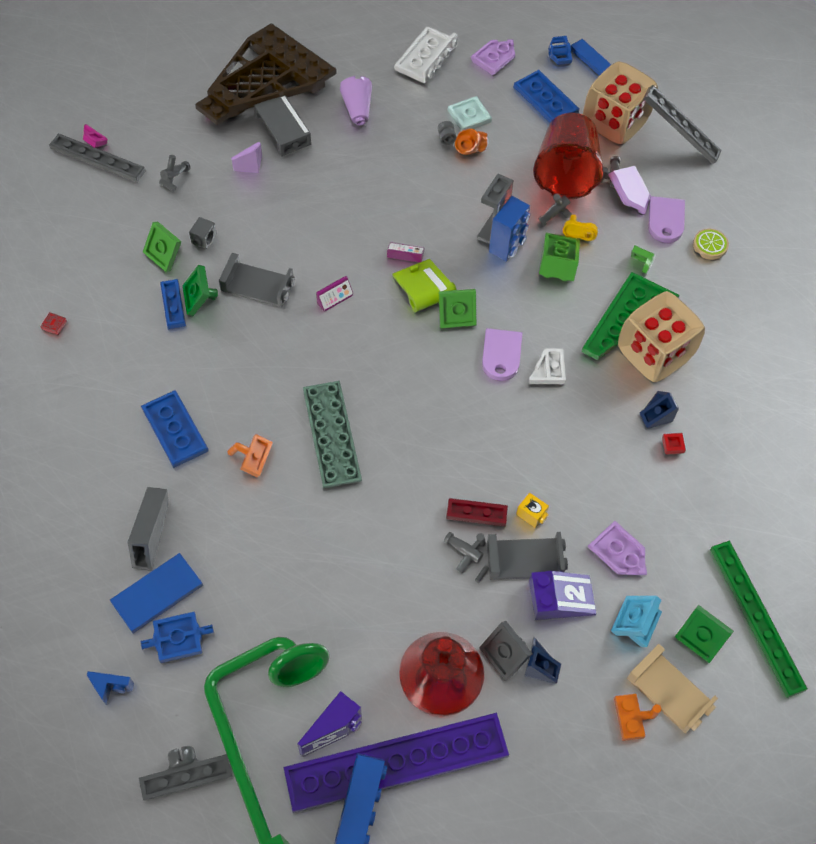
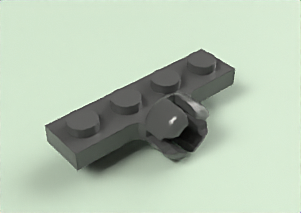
M184 746L181 747L182 761L179 749L176 748L169 751V769L139 777L143 801L233 777L227 754L198 761L194 748Z

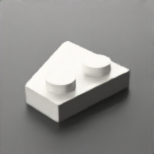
M544 349L533 374L529 378V384H565L563 349Z

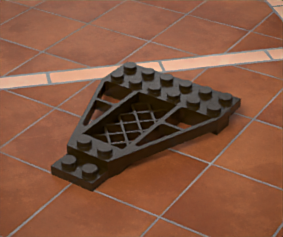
M271 23L244 41L207 90L208 96L197 102L195 107L213 123L219 125L228 118L237 116L264 101L281 96L288 98L306 92L314 94L325 87L326 80L337 74V69ZM248 48L260 55L251 61L242 57ZM238 62L243 65L234 72L230 73ZM293 80L300 84L288 89L283 87ZM240 82H249V84H240ZM240 90H248V92H239V91H240Z

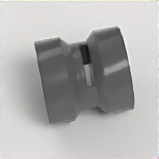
M444 121L438 125L440 141L444 145L453 144L457 138L451 121Z

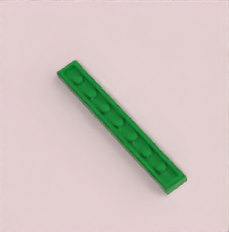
M730 540L712 546L710 550L786 697L789 698L805 692L808 688Z

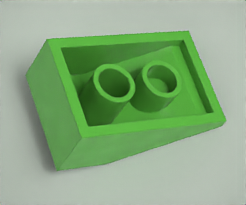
M546 233L539 274L547 278L555 277L560 278L562 281H574L579 263L580 239Z

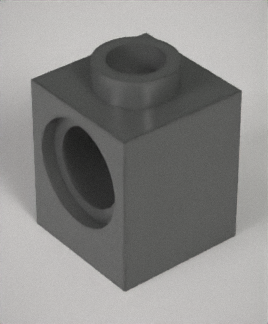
M202 217L197 219L189 231L191 243L206 249L217 234L215 223Z

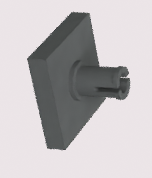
M507 621L501 622L479 647L504 681L510 679L532 655L525 642L522 641L523 639L516 634Z

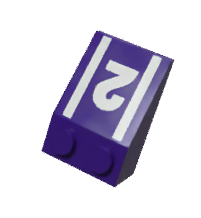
M558 571L531 573L529 585L535 620L592 616L597 614L590 575Z
M340 691L297 743L300 755L304 757L347 737L352 731L355 733L362 724L361 707Z

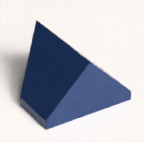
M657 391L647 406L639 413L646 428L650 429L673 422L679 408L670 392Z
M534 637L530 650L532 655L528 659L525 676L557 684L561 663L555 660Z

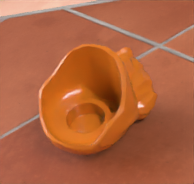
M474 129L463 130L459 132L455 140V148L463 155L483 152L488 144V134Z

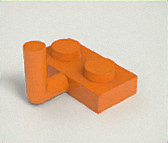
M255 434L249 447L236 442L228 449L227 453L230 456H233L238 451L245 454L240 470L258 478L273 442Z
M637 694L615 696L614 701L622 740L645 738L642 720L655 719L662 710L661 706L655 704L651 710L640 711Z

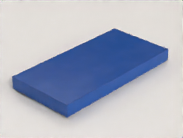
M540 70L514 83L513 87L553 126L579 113L580 108Z
M176 390L141 405L173 468L209 452L207 445Z
M178 553L111 598L110 602L131 632L135 633L202 587L203 583L183 556Z

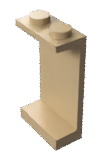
M658 644L630 672L627 679L651 702L660 705L661 711L685 734L690 728L695 731L702 723L700 720L702 715L706 714L709 716L716 708L714 703L718 698L714 696L710 700L662 655L665 649Z

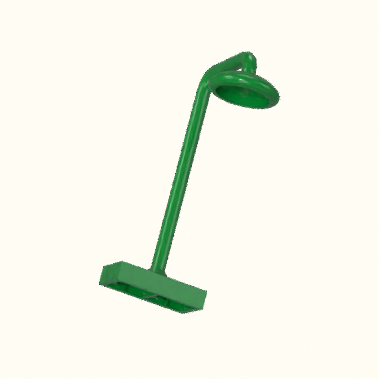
M287 637L272 638L220 664L209 673L205 680V696L259 844L290 843L281 834L273 838L271 836L217 691V684L223 677L276 650H284V652L278 655L270 665L268 670L269 680L274 685L280 687H293L307 682L319 675L329 662L330 654L328 649L318 643L296 645L293 640Z

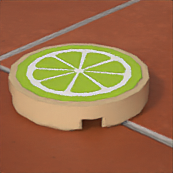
M711 228L699 231L693 240L695 252L709 260L721 258V256L726 254L729 246L727 237L722 232Z

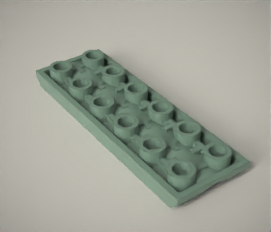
M340 381L303 387L323 488L362 481Z

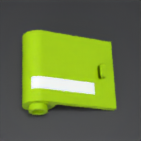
M431 259L392 273V277L408 294L409 303L414 312L439 303V291L457 290L455 284L449 281Z

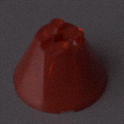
M448 632L430 633L415 640L405 651L400 663V684L407 699L419 710L428 714L454 715L471 706L479 696L484 682L483 662L477 650L464 638Z

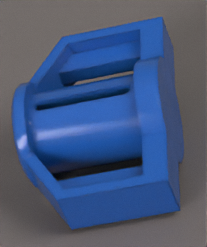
M567 36L553 37L548 47L550 59L557 65L571 64L573 59ZM555 43H563V45L552 46ZM558 56H566V58H557V57H558Z

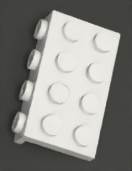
M427 26L395 64V70L422 83H426L429 78H432L435 70L441 67L443 60L449 57L452 49L456 48L458 44L457 33L453 32L451 36H448Z

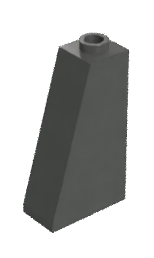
M147 487L127 542L132 568L151 571L153 569L169 504L167 489Z

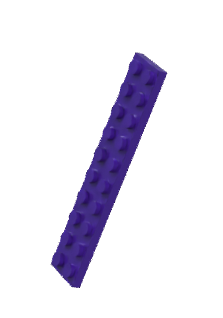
M496 712L283 768L292 812L297 813L345 800L357 753L380 758L385 761L384 765L387 766L385 779H380L378 787L385 790L509 757V752Z

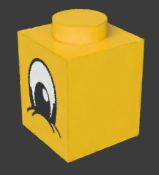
M529 492L518 506L516 515L536 528L539 523L543 524L548 518L549 514L547 511L549 505Z

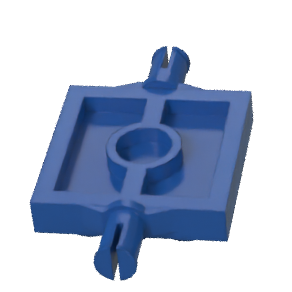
M195 611L153 621V638L141 640L142 650L155 647L158 651L160 663L202 654V635L214 633L213 625L200 627L197 623Z

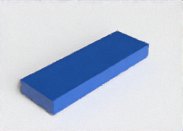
M584 39L570 45L571 51L599 76L611 66Z
M178 279L160 282L167 328L185 327L186 322Z

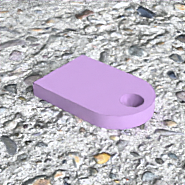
M651 196L649 200V233L654 239L663 243H672L679 240L684 231L685 200ZM662 232H667L670 236H665Z
M486 328L482 367L487 376L494 380L505 381L517 374L520 364L522 332ZM497 368H502L505 372L503 374H499L495 370Z

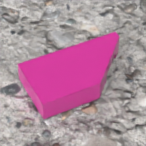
M87 124L84 125L83 140L94 148L107 144L108 139Z

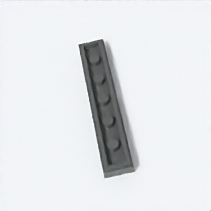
M654 85L648 87L643 99L712 164L716 163L722 150Z
M59 133L49 144L50 149L136 183L146 172L144 166Z

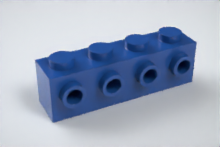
M357 753L334 844H369L370 835H367L369 825L373 826L376 815L373 807L375 802H379L382 790L378 788L380 779H385L387 766L384 765L385 761L383 759Z

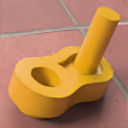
M572 214L570 220L564 223L563 233L566 237L592 241L598 235V228L593 223L578 222L577 216Z

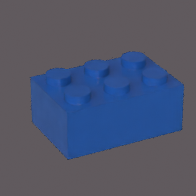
M511 196L493 218L489 246L491 254L507 262L511 256L513 257L516 254L519 245L524 244L527 238L525 234L529 227L527 222L531 216L529 204Z

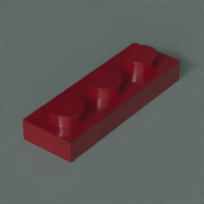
M449 498L446 519L506 527L508 505Z

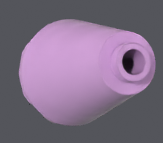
M355 76L349 77L340 84L341 95L351 120L356 125L365 124L369 118L372 82L364 76H360L361 79H355Z

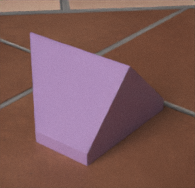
M257 142L232 157L233 170L237 172L259 173L262 159L261 143Z

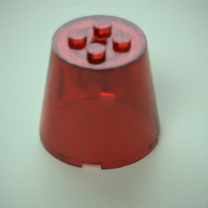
M565 113L554 118L549 124L533 167L534 179L542 190L545 189L551 193V196L559 194L560 197L565 195L568 199H578L589 195L596 186L600 185L603 178V163L598 131L595 123L587 116L579 113Z

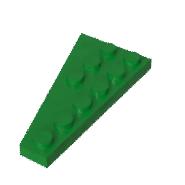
M631 272L581 352L599 360L618 345L623 324L636 309L666 291L678 298L680 295Z

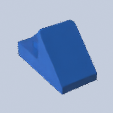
M87 672V677L106 705L111 689L116 693L132 692L134 682L131 677Z

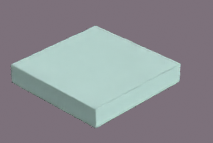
M477 96L448 106V112L461 131L474 129L492 122V117Z

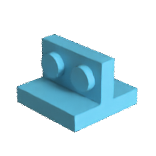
M626 596L611 631L618 636H629L640 647H647L662 613L659 609L661 599L658 596Z

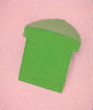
M634 245L631 251L632 258L645 263L642 272L647 274L655 259V254Z

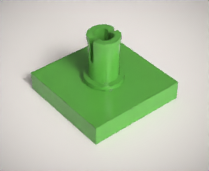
M158 221L153 222L143 253L165 272H168L173 267L182 241Z
M475 289L439 291L440 328L477 325Z

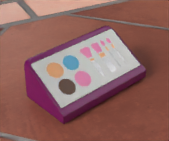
M390 242L387 249V258L420 263L422 262L425 248Z
M347 276L316 292L317 304L323 311H327L353 296Z

